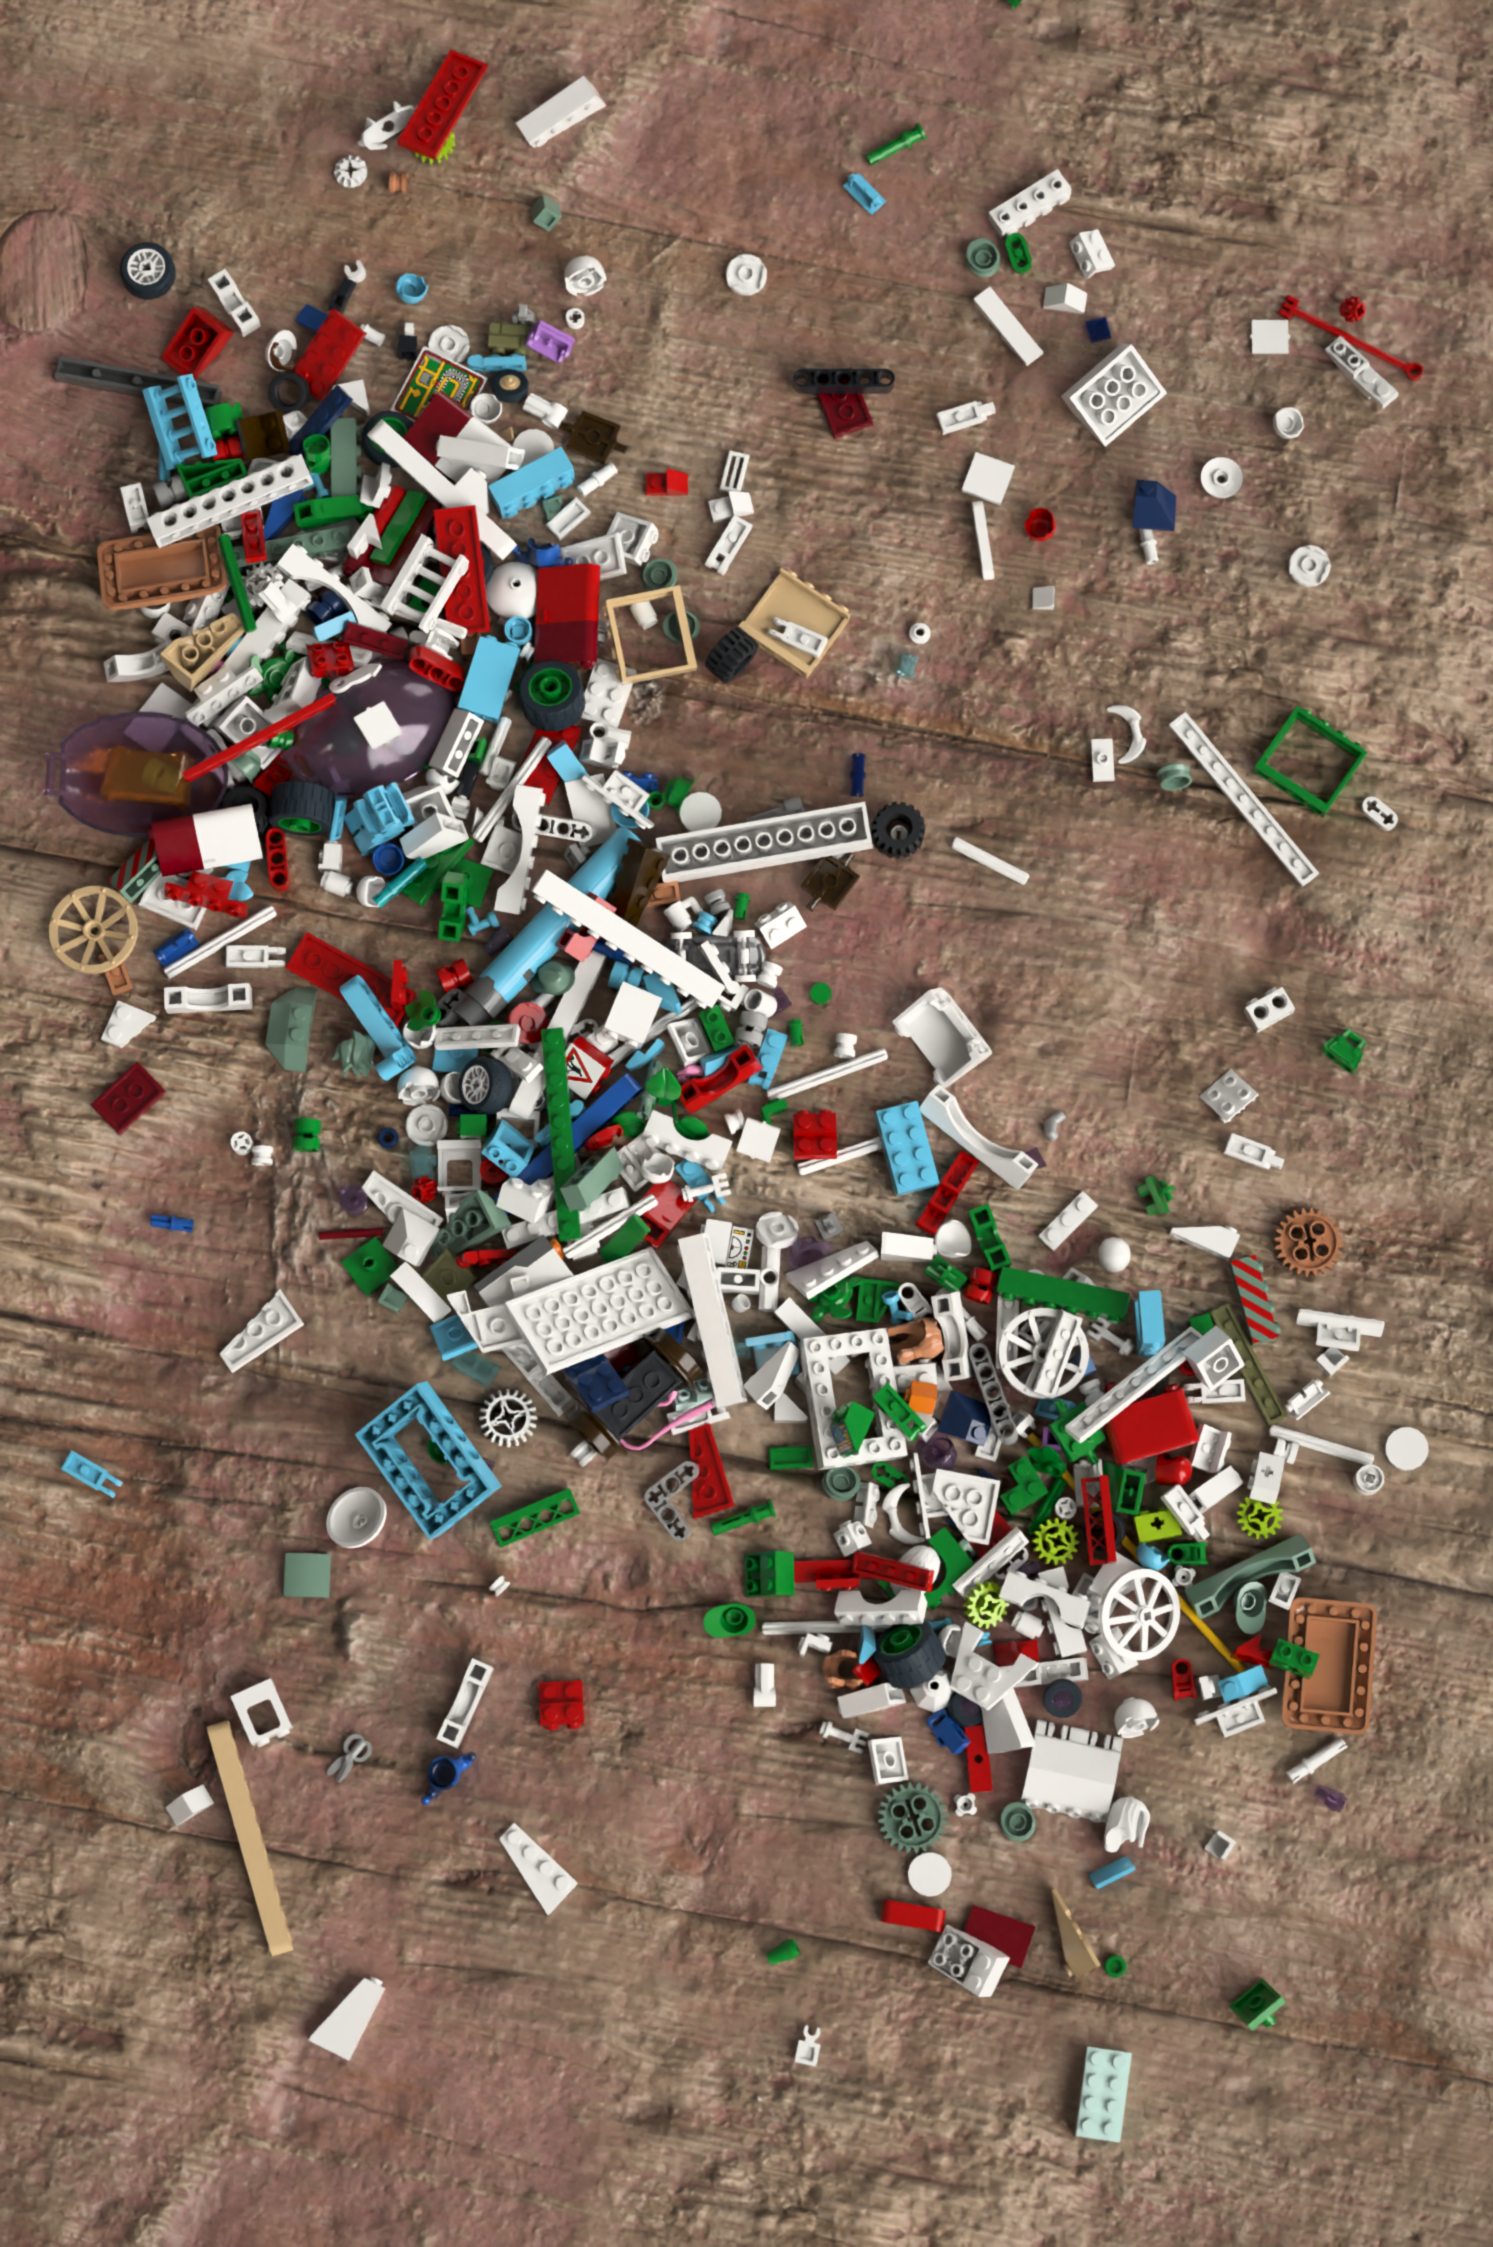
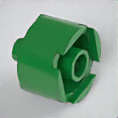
M223 403L206 408L207 413H205L213 440L220 438L224 440L223 437L239 434L236 420L243 418L240 403H235V406L230 407L229 403Z

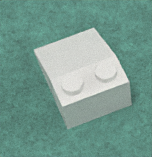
M241 695L212 726L235 745L272 725V723L262 715L263 711L245 695ZM267 741L251 749L261 759L260 766L262 770L281 751L278 747L275 749L267 748Z

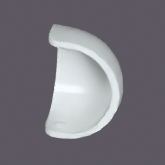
M957 1220L947 1221L938 1228L935 1234V1245H937V1251L941 1255L948 1258H959L970 1253L972 1247L971 1237L962 1222Z

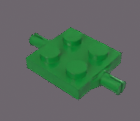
M1062 1399L1057 1400L1053 1404L1060 1415L1054 1422L1048 1425V1428L1070 1463L1086 1455L1091 1466H1094L1099 1460L1093 1450L1106 1437L1099 1428L1081 1444L1065 1431V1426L1085 1411L1087 1406L1084 1402H1081L1072 1409H1067Z

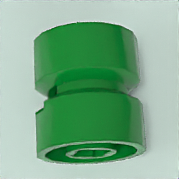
M313 434L308 436L303 442L305 464L307 469L314 474L325 473L331 468L330 442L324 435Z
M312 1118L294 1119L293 1131L296 1133V1136L292 1139V1150L309 1153L319 1152L320 1138L317 1135L321 1134L322 1121Z

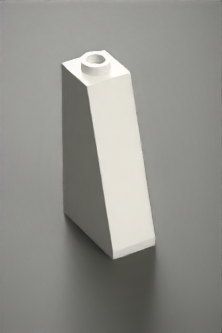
M440 435V439L436 444L437 456L514 470L522 468L525 453L523 449Z
M1011 1688L1009 1693L989 1711L981 1707L988 1754L1009 1752L1035 1746L1014 1688Z
M372 1976L369 1980L364 1978L310 2036L309 2041L346 2060H350L385 1990L381 1986L383 1982Z

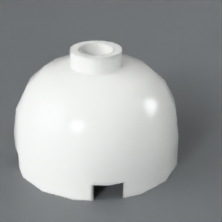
M591 256L574 258L567 264L564 270L565 286L568 292L576 296L577 293L583 292L584 296L594 294L603 288V282L606 281L605 271L601 263Z
M413 1066L403 1072L398 1080L399 1100L400 1098L403 1099L404 1104L411 1106L426 1104L425 1100H430L431 1098L433 1102L440 1096L438 1078L433 1071L427 1068Z
M1130 1697L1125 1699L1123 1704L1116 1710L1114 1723L1118 1735L1121 1733L1123 1738H1133L1143 1735L1144 1732L1141 1730L1148 1727L1150 1731L1159 1724V1718L1154 1707L1148 1701Z

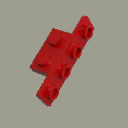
M192 871L186 887L168 882L164 886L165 897L173 901L186 902L192 906H201L214 912L230 914L233 917L246 918L247 916L246 903L228 899L233 888V881Z
M853 1558L794 1561V1582H816V1589L822 1591H830L833 1588L852 1590L855 1587H860L859 1580L874 1578L851 1573Z

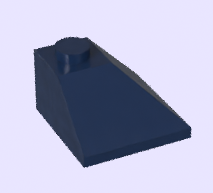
M1136 480L1133 528L1174 531L1176 495L1158 481Z
M950 1390L937 1431L973 1446L984 1447L991 1428L990 1413L987 1405Z

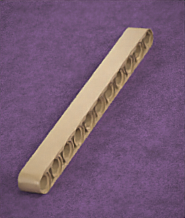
M226 1720L207 1726L209 1739L271 1955L273 1957L294 1950L230 1723Z

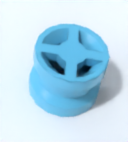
M700 911L698 914L699 918L693 923L692 927L704 935L711 936L712 928L714 925H717L718 919L709 913Z

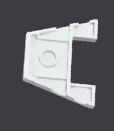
M529 1274L510 1279L514 1299L528 1294ZM466 1290L447 1295L448 1301L482 1354L525 1343L504 1309V1304L471 1312Z
M965 1622L950 1689L989 1711L1009 1693L1011 1688L1020 1683L1039 1664L1020 1653L1010 1672L1003 1670L973 1652L984 1632Z

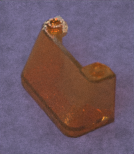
M116 745L114 749H109L99 796L105 802L116 803L117 798L122 802L124 800L164 803L166 806L171 804L178 805L177 808L189 809L192 781L186 783L182 772L194 766V759L189 756L188 752L176 751V754L126 750V747Z

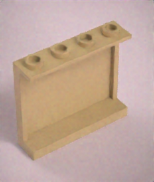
M781 567L779 575L745 622L742 621L738 627L759 644V648L807 679L849 622L850 613L842 604L836 605L833 603L831 597L824 592L820 594L814 590V586L808 581L802 582L790 569L785 570ZM774 618L795 623L828 638L820 658L811 656L767 635L769 629L776 630L782 634L786 630L776 626L773 623Z

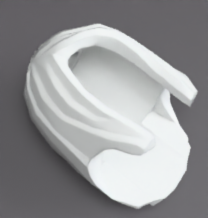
M915 1546L908 1550L899 1560L934 1570L933 1582L937 1578L940 1560L936 1551L931 1547ZM890 1583V1587L896 1596L901 1590H917Z
M1131 1796L1120 1797L1112 1804L1105 1828L1104 1847L1106 1851L1116 1852L1120 1845L1128 1839L1130 1842L1138 1839V1847L1143 1846L1150 1814L1141 1801Z

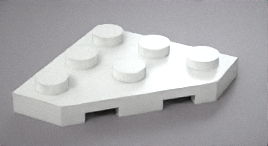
M936 1469L932 1491L968 1542L989 1545L1000 1481Z

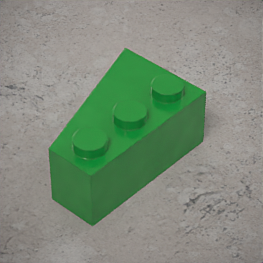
M241 458L218 460L215 463L206 464L196 462L195 465L185 466L176 464L189 499L195 496H202L214 488H221L233 480H240L248 476Z

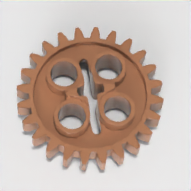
M1302 1208L1300 1215L1293 1211V1218L1287 1215L1285 1217L1287 1223L1280 1222L1279 1225L1283 1230L1277 1229L1275 1232L1280 1235V1237L1274 1238V1242L1279 1243L1274 1250L1281 1251L1277 1259H1285L1282 1266L1289 1264V1272L1294 1268L1297 1269L1296 1276L1301 1271L1304 1272L1305 1278L1308 1277L1309 1272H1312L1314 1277L1317 1276V1271L1324 1275L1326 1273L1325 1267L1332 1270L1331 1262L1337 1264L1339 1260L1335 1256L1342 1255L1338 1248H1343L1344 1244L1338 1240L1343 1239L1344 1235H1337L1341 1227L1334 1228L1333 1225L1336 1220L1334 1219L1329 1222L1330 1214L1328 1213L1324 1217L1321 1216V1209L1317 1214H1314L1313 1208H1310L1309 1213H1306L1305 1209ZM1304 1224L1308 1226L1309 1240L1314 1241L1311 1246L1314 1261L1310 1260L1309 1245L1304 1244L1307 1239ZM1320 1226L1323 1234L1315 1235L1312 1227ZM1293 1229H1297L1302 1233L1300 1239L1292 1237L1291 1231ZM1319 1246L1324 1247L1327 1250V1255H1318L1316 1248ZM1295 1251H1304L1306 1258L1304 1260L1297 1259Z

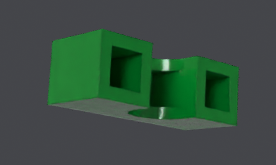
M447 872L442 881L441 901L444 902V907L439 920V940L459 942L464 933L468 874Z
M989 1204L969 1210L968 1218L989 1271L996 1273L1001 1271L1003 1266L1011 1267L1012 1262L1005 1244L1002 1243L998 1234L996 1221Z

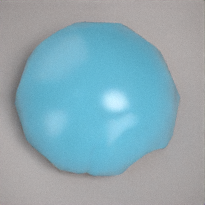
M404 274L399 277L395 286L397 296L407 304H416L422 301L428 289V285L425 284L423 277L414 274Z
M1146 1542L1139 1544L1136 1548L1138 1561L1146 1569L1159 1571L1170 1561L1156 1547L1146 1546Z

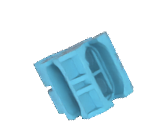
M396 782L390 783L385 789L381 785L363 794L364 799L356 800L353 803L355 808L344 816V821L351 835H356L354 841L362 856L373 853L379 845L406 831L404 827L415 823Z

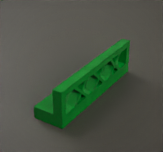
M570 1488L493 1520L490 1524L500 1547L503 1548L580 1515V1511ZM571 1501L574 1512L567 1515L558 1512L562 1503ZM545 1510L554 1513L552 1520L548 1523L539 1521L541 1512ZM524 1519L534 1521L532 1529L527 1532L518 1529L521 1521ZM505 1527L513 1529L512 1538L503 1542L498 1530Z

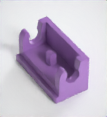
M540 320L530 326L525 346L559 364L564 357L568 358L575 338Z

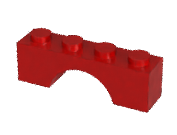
M745 1044L729 1054L726 1063L713 1074L699 1079L692 1078L681 1085L682 1091L679 1098L684 1107L693 1114L763 1069L754 1052Z

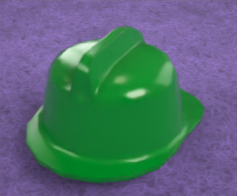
M700 772L695 780L677 777L667 784L662 800L677 810L676 815L681 808L685 796L702 772Z
M729 1602L726 1605L711 1608L704 1616L703 1625L705 1631L713 1637L739 1636L747 1634L753 1629L756 1617L750 1607L740 1602Z

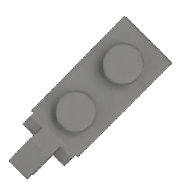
M519 304V309L513 311L512 320L514 324L532 325L536 323L534 312L528 309V305Z

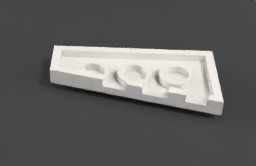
M374 1170L362 1187L363 1191L382 1210L392 1224L395 1223L402 1208L438 1228L444 1220L443 1217Z

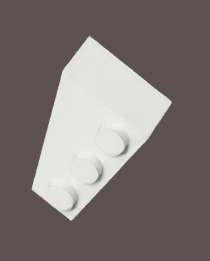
M307 656L291 665L280 684L283 686L279 695H273L271 699L274 702L270 709H266L262 715L272 724L315 701L322 678L316 679V677H311L312 668Z

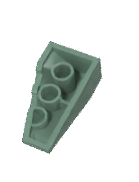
M476 1190L460 1202V1207L456 1213L451 1215L450 1221L444 1229H441L430 1247L435 1260L448 1247L457 1255H460L510 1226L511 1223L505 1211L497 1207V1202L481 1190Z

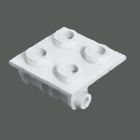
M1230 1069L1199 1097L1220 1116V1120L1225 1124L1230 1122L1231 1118L1236 1114H1240V1111L1244 1110L1245 1106L1251 1101L1254 1102L1259 1094Z

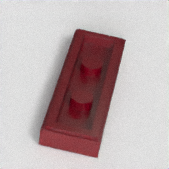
M349 620L342 642L402 661L409 639Z

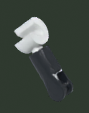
M358 259L356 262L358 267L356 272H352L350 267L345 265L344 270L347 278H343L337 293L329 305V311L335 308L343 314L356 287V283L365 279L366 270ZM339 299L343 300L342 304L337 303Z
M470 761L466 764L457 796L453 798L451 803L455 817L467 820L469 815V800L479 773L478 764L475 761Z

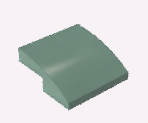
M284 1553L283 1597L329 1598L331 1554Z

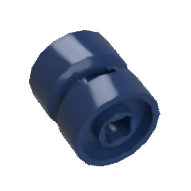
M327 589L318 597V601L312 602L305 611L309 619L318 626L333 619L334 616L338 617L345 610V605L337 594Z

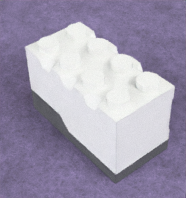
M542 1235L476 1283L474 1288L478 1296L489 1308L505 1304V1302L514 1299L510 1283L512 1278L529 1274L528 1293H531L574 1275L563 1262L564 1253L560 1243L553 1238L548 1241Z

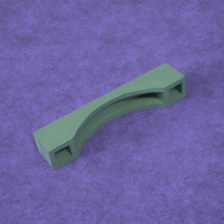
M1299 1533L1184 1591L1190 1606L1199 1620L1219 1611L1227 1599L1246 1583L1272 1574L1299 1572L1315 1564L1316 1560L1310 1545L1303 1535Z

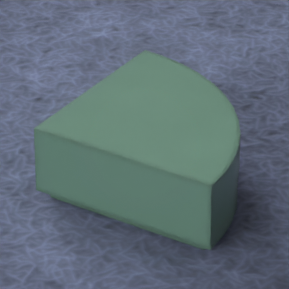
M558 495L541 501L549 522L561 511L562 496Z
M965 1538L959 1542L961 1548L972 1561L978 1557Z

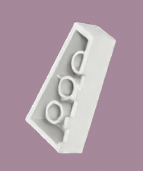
M582 76L516 124L528 143L535 148L536 146H542L548 139L605 107L606 104L595 87Z

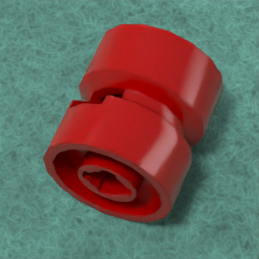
M239 434L228 436L226 441L222 438L214 440L218 454L214 456L215 461L239 458L245 461Z
M463 958L452 962L450 967L445 965L435 969L445 993L451 989H457L458 986L464 988L473 983Z
M488 1158L482 1161L480 1174L485 1185L490 1188L502 1187V1184L508 1180L509 1175Z
M973 1267L969 1277L971 1284H967L963 1297L976 1303L989 1305L993 1295L991 1289L995 1288L999 1276L991 1271Z

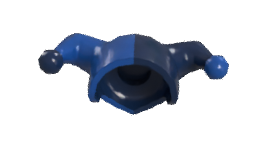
M529 538L527 541V551H520L518 545L512 550L518 562L533 564L538 568L572 565L573 563L571 557H566L564 562L561 560L559 544L554 545L551 542L536 544L533 538Z
M469 1752L467 1755L463 1754L455 1759L441 1756L432 1760L427 1770L429 1785L425 1791V1796L421 1798V1803L428 1805L430 1800L435 1799L442 1791L450 1790L456 1786L460 1780L461 1773L471 1766L472 1761L476 1759V1754Z

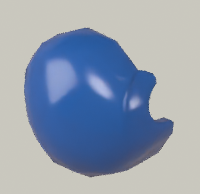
M383 843L375 849L372 861L377 871L390 876L397 874L403 868L405 858L403 851L397 845Z

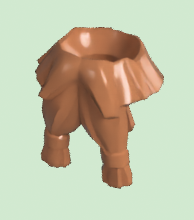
M918 1317L915 1321L887 1328L889 1337L901 1333L910 1334L907 1340L892 1344L891 1346L894 1353L899 1352L897 1354L899 1364H906L920 1357L933 1359L945 1349L937 1320L933 1318Z
M842 1649L826 1656L822 1670L824 1671L825 1679L830 1683V1687H845L859 1691V1688L864 1685L863 1680H860L855 1674L851 1678L845 1679L838 1673V1667L844 1661L852 1662L856 1667L859 1663L858 1652Z

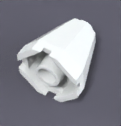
M941 1668L927 1682L910 1688L917 1707L933 1713L948 1707L950 1698L955 1692L950 1689L952 1676L949 1671ZM936 1683L938 1689L932 1690L930 1685Z

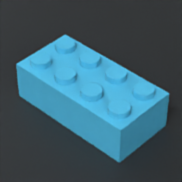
M559 447L489 485L490 499L502 519L506 517L508 519L518 514L519 510L534 506L537 500L551 497L555 493L554 491L561 487L565 489L571 486L575 480L574 468L563 448Z
M918 1101L876 1111L874 1119L882 1142L895 1197L937 1187L939 1179Z

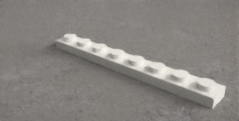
M1189 1327L1065 1426V1431L1081 1444L1187 1359L1183 1351L1203 1335L1193 1327Z

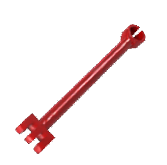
M1290 295L1285 297V301L1288 303L1283 302L1281 304V307L1287 310V312L1279 309L1277 312L1279 316L1289 321L1292 315H1295L1336 337L1341 336L1348 343L1403 370L1408 379L1412 381L1419 380L1423 374V367L1419 363H1406L1297 308L1300 301ZM1416 371L1418 375L1413 376L1410 372Z

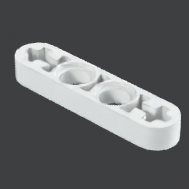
M983 501L972 502V512L983 581L994 579V571Z

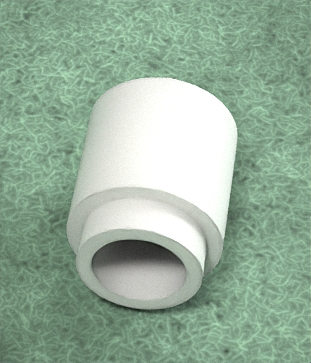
M649 601L630 606L631 613L638 625L642 626L643 629H648L658 622L657 614Z
M331 870V872H324L320 887H323L325 891L344 897L346 894H350L353 882H350L351 877Z
M1019 1610L1011 1624L1012 1627L1016 1628L1015 1631L1031 1639H1034L1035 1636L1040 1637L1045 1627L1041 1624L1042 1619L1026 1611L1021 1612Z

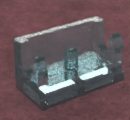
M471 1350L457 1355L451 1364L452 1368L489 1389L501 1370L500 1366Z

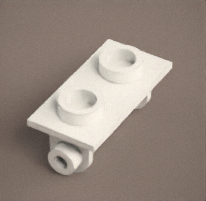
M1318 1378L1316 1380L1312 1379L1302 1389L1303 1395L1298 1392L1286 1401L1287 1404L1284 1405L1285 1410L1296 1420H1299L1329 1395L1330 1392L1322 1386L1323 1383Z
M861 1482L860 1489L857 1492L856 1502L863 1503V1506H855L853 1521L861 1520L863 1526L873 1528L877 1519L876 1503L880 1497L878 1485L871 1482Z

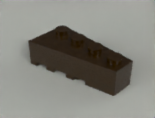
M628 837L626 845L629 846L627 854L622 856V871L616 875V890L611 892L608 903L617 908L614 912L615 915L636 927L663 870L667 866L670 855L651 844Z

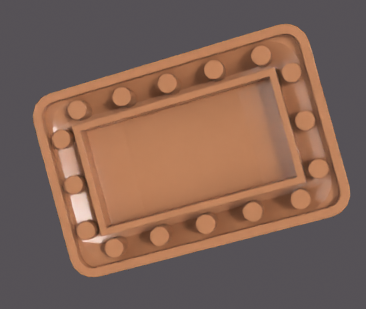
M218 525L211 526L161 548L158 547L153 534L102 542L97 548L101 597L104 607L109 610L147 607L198 598L224 590L227 586V575L217 540L222 535L220 527Z
M1303 1597L1293 1600L1289 1611L1287 1641L1320 1654L1313 1675L1309 1680L1285 1670L1282 1701V1722L1285 1726L1292 1729L1355 1735L1363 1734L1368 1730L1377 1627V1611L1375 1607L1367 1603Z

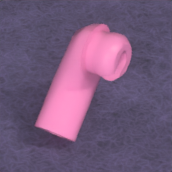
M688 1065L679 1070L676 1075L678 1077L677 1081L679 1084H684L689 1081L688 1077L704 1076L702 1067L700 1065Z

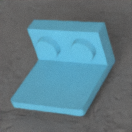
M794 1331L745 1339L747 1347L753 1346L757 1371L788 1341L796 1346ZM798 1358L791 1375L800 1373Z

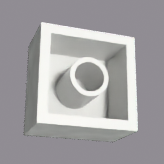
M1217 1325L1183 1351L1196 1377L1210 1391L1245 1365L1231 1338Z

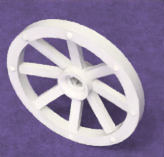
M1050 1308L1028 1310L1014 1318L1002 1333L998 1346V1360L1001 1371L1009 1384L1026 1396L1037 1399H1049L1032 1392L1031 1386L1044 1358L1039 1356V1351L1044 1350L1046 1355L1061 1311ZM1046 1316L1056 1319L1044 1343L1041 1341L1034 1317ZM1027 1319L1036 1346L1012 1334L1014 1329ZM1081 1327L1073 1347L1080 1346L1079 1366L1067 1362L1065 1369L1074 1372L1075 1375L1064 1386L1060 1388L1058 1386L1055 1397H1059L1073 1389L1082 1379L1087 1369L1089 1347ZM1008 1340L1031 1352V1355L1008 1362L1006 1355ZM1034 1361L1035 1363L1024 1385L1013 1375L1010 1368Z
M1145 1568L1127 1570L1118 1575L1106 1588L1098 1611L1099 1629L1107 1646L1117 1655L1131 1660L1149 1659L1162 1652L1173 1639L1180 1619L1179 1598L1172 1583L1161 1573ZM1139 1577H1150L1155 1580L1147 1602H1145ZM1131 1579L1138 1604H1134L1117 1592L1122 1585ZM1162 1587L1169 1603L1153 1609V1605ZM1113 1598L1131 1610L1130 1614L1109 1618V1610ZM1170 1611L1169 1621L1165 1630L1154 1619L1155 1616ZM1133 1622L1131 1627L1117 1642L1111 1633L1109 1625ZM1148 1625H1150L1161 1638L1147 1649ZM1140 1628V1651L1132 1652L1124 1649L1123 1647Z

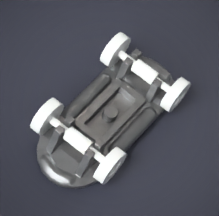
M755 930L733 931V935H727V937L720 935L692 936V932L670 933L671 940L664 945V947L710 977L716 978L698 946L706 941L709 944L713 943L719 952L717 957L720 962L724 961L730 970L728 975L730 978H735L736 982L756 981L755 974L761 970L762 963L766 960L765 948L755 938Z

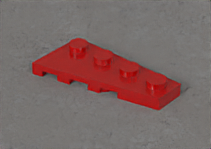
M711 1424L690 1429V1458L699 1467V1475L692 1481L693 1519H697L735 1507V1503Z

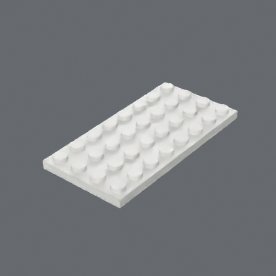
M652 1246L512 1299L504 1304V1309L545 1375L643 1338V1334L650 1335L658 1332L661 1328L666 1329L693 1318L690 1305Z

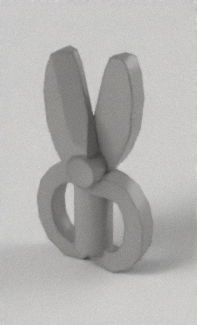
M353 1734L346 1739L343 1748L346 1755L336 1759L327 1771V1774L330 1776L341 1768L336 1778L337 1783L342 1782L348 1776L353 1766V1760L355 1762H363L371 1755V1743L364 1740L360 1734ZM353 1739H359L358 1742L349 1751V1743ZM367 1746L366 1754L361 1758L356 1757Z

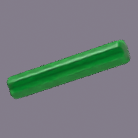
M1058 1477L1055 1480L1028 1529L1030 1535L1037 1537L1033 1532L1040 1531L1038 1525H1044L1045 1520L1051 1514L1067 1485V1482L1062 1478Z

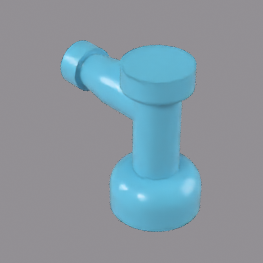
M310 473L314 484L303 488V492L315 487L317 490L316 499L331 498V491L325 489L320 479L321 474Z
M473 907L466 909L471 922L467 926L472 936L486 927L496 928L500 926L494 911L489 912L486 919L479 921Z
M889 1291L882 1295L883 1302L889 1305L892 1324H899L904 1319L908 1321L913 1319L912 1312L898 1309L897 1302L900 1298L898 1291Z

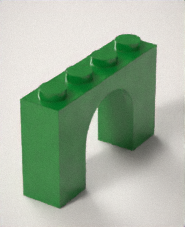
M945 1527L927 1541L929 1546L936 1551L938 1557L942 1560L946 1576L943 1584L938 1589L924 1593L927 1601L926 1610L930 1607L932 1610L937 1608L943 1602L941 1598L946 1594L949 1596L953 1595L956 1589L952 1585L975 1565ZM877 1581L878 1586L890 1600L896 1597L890 1587V1582Z

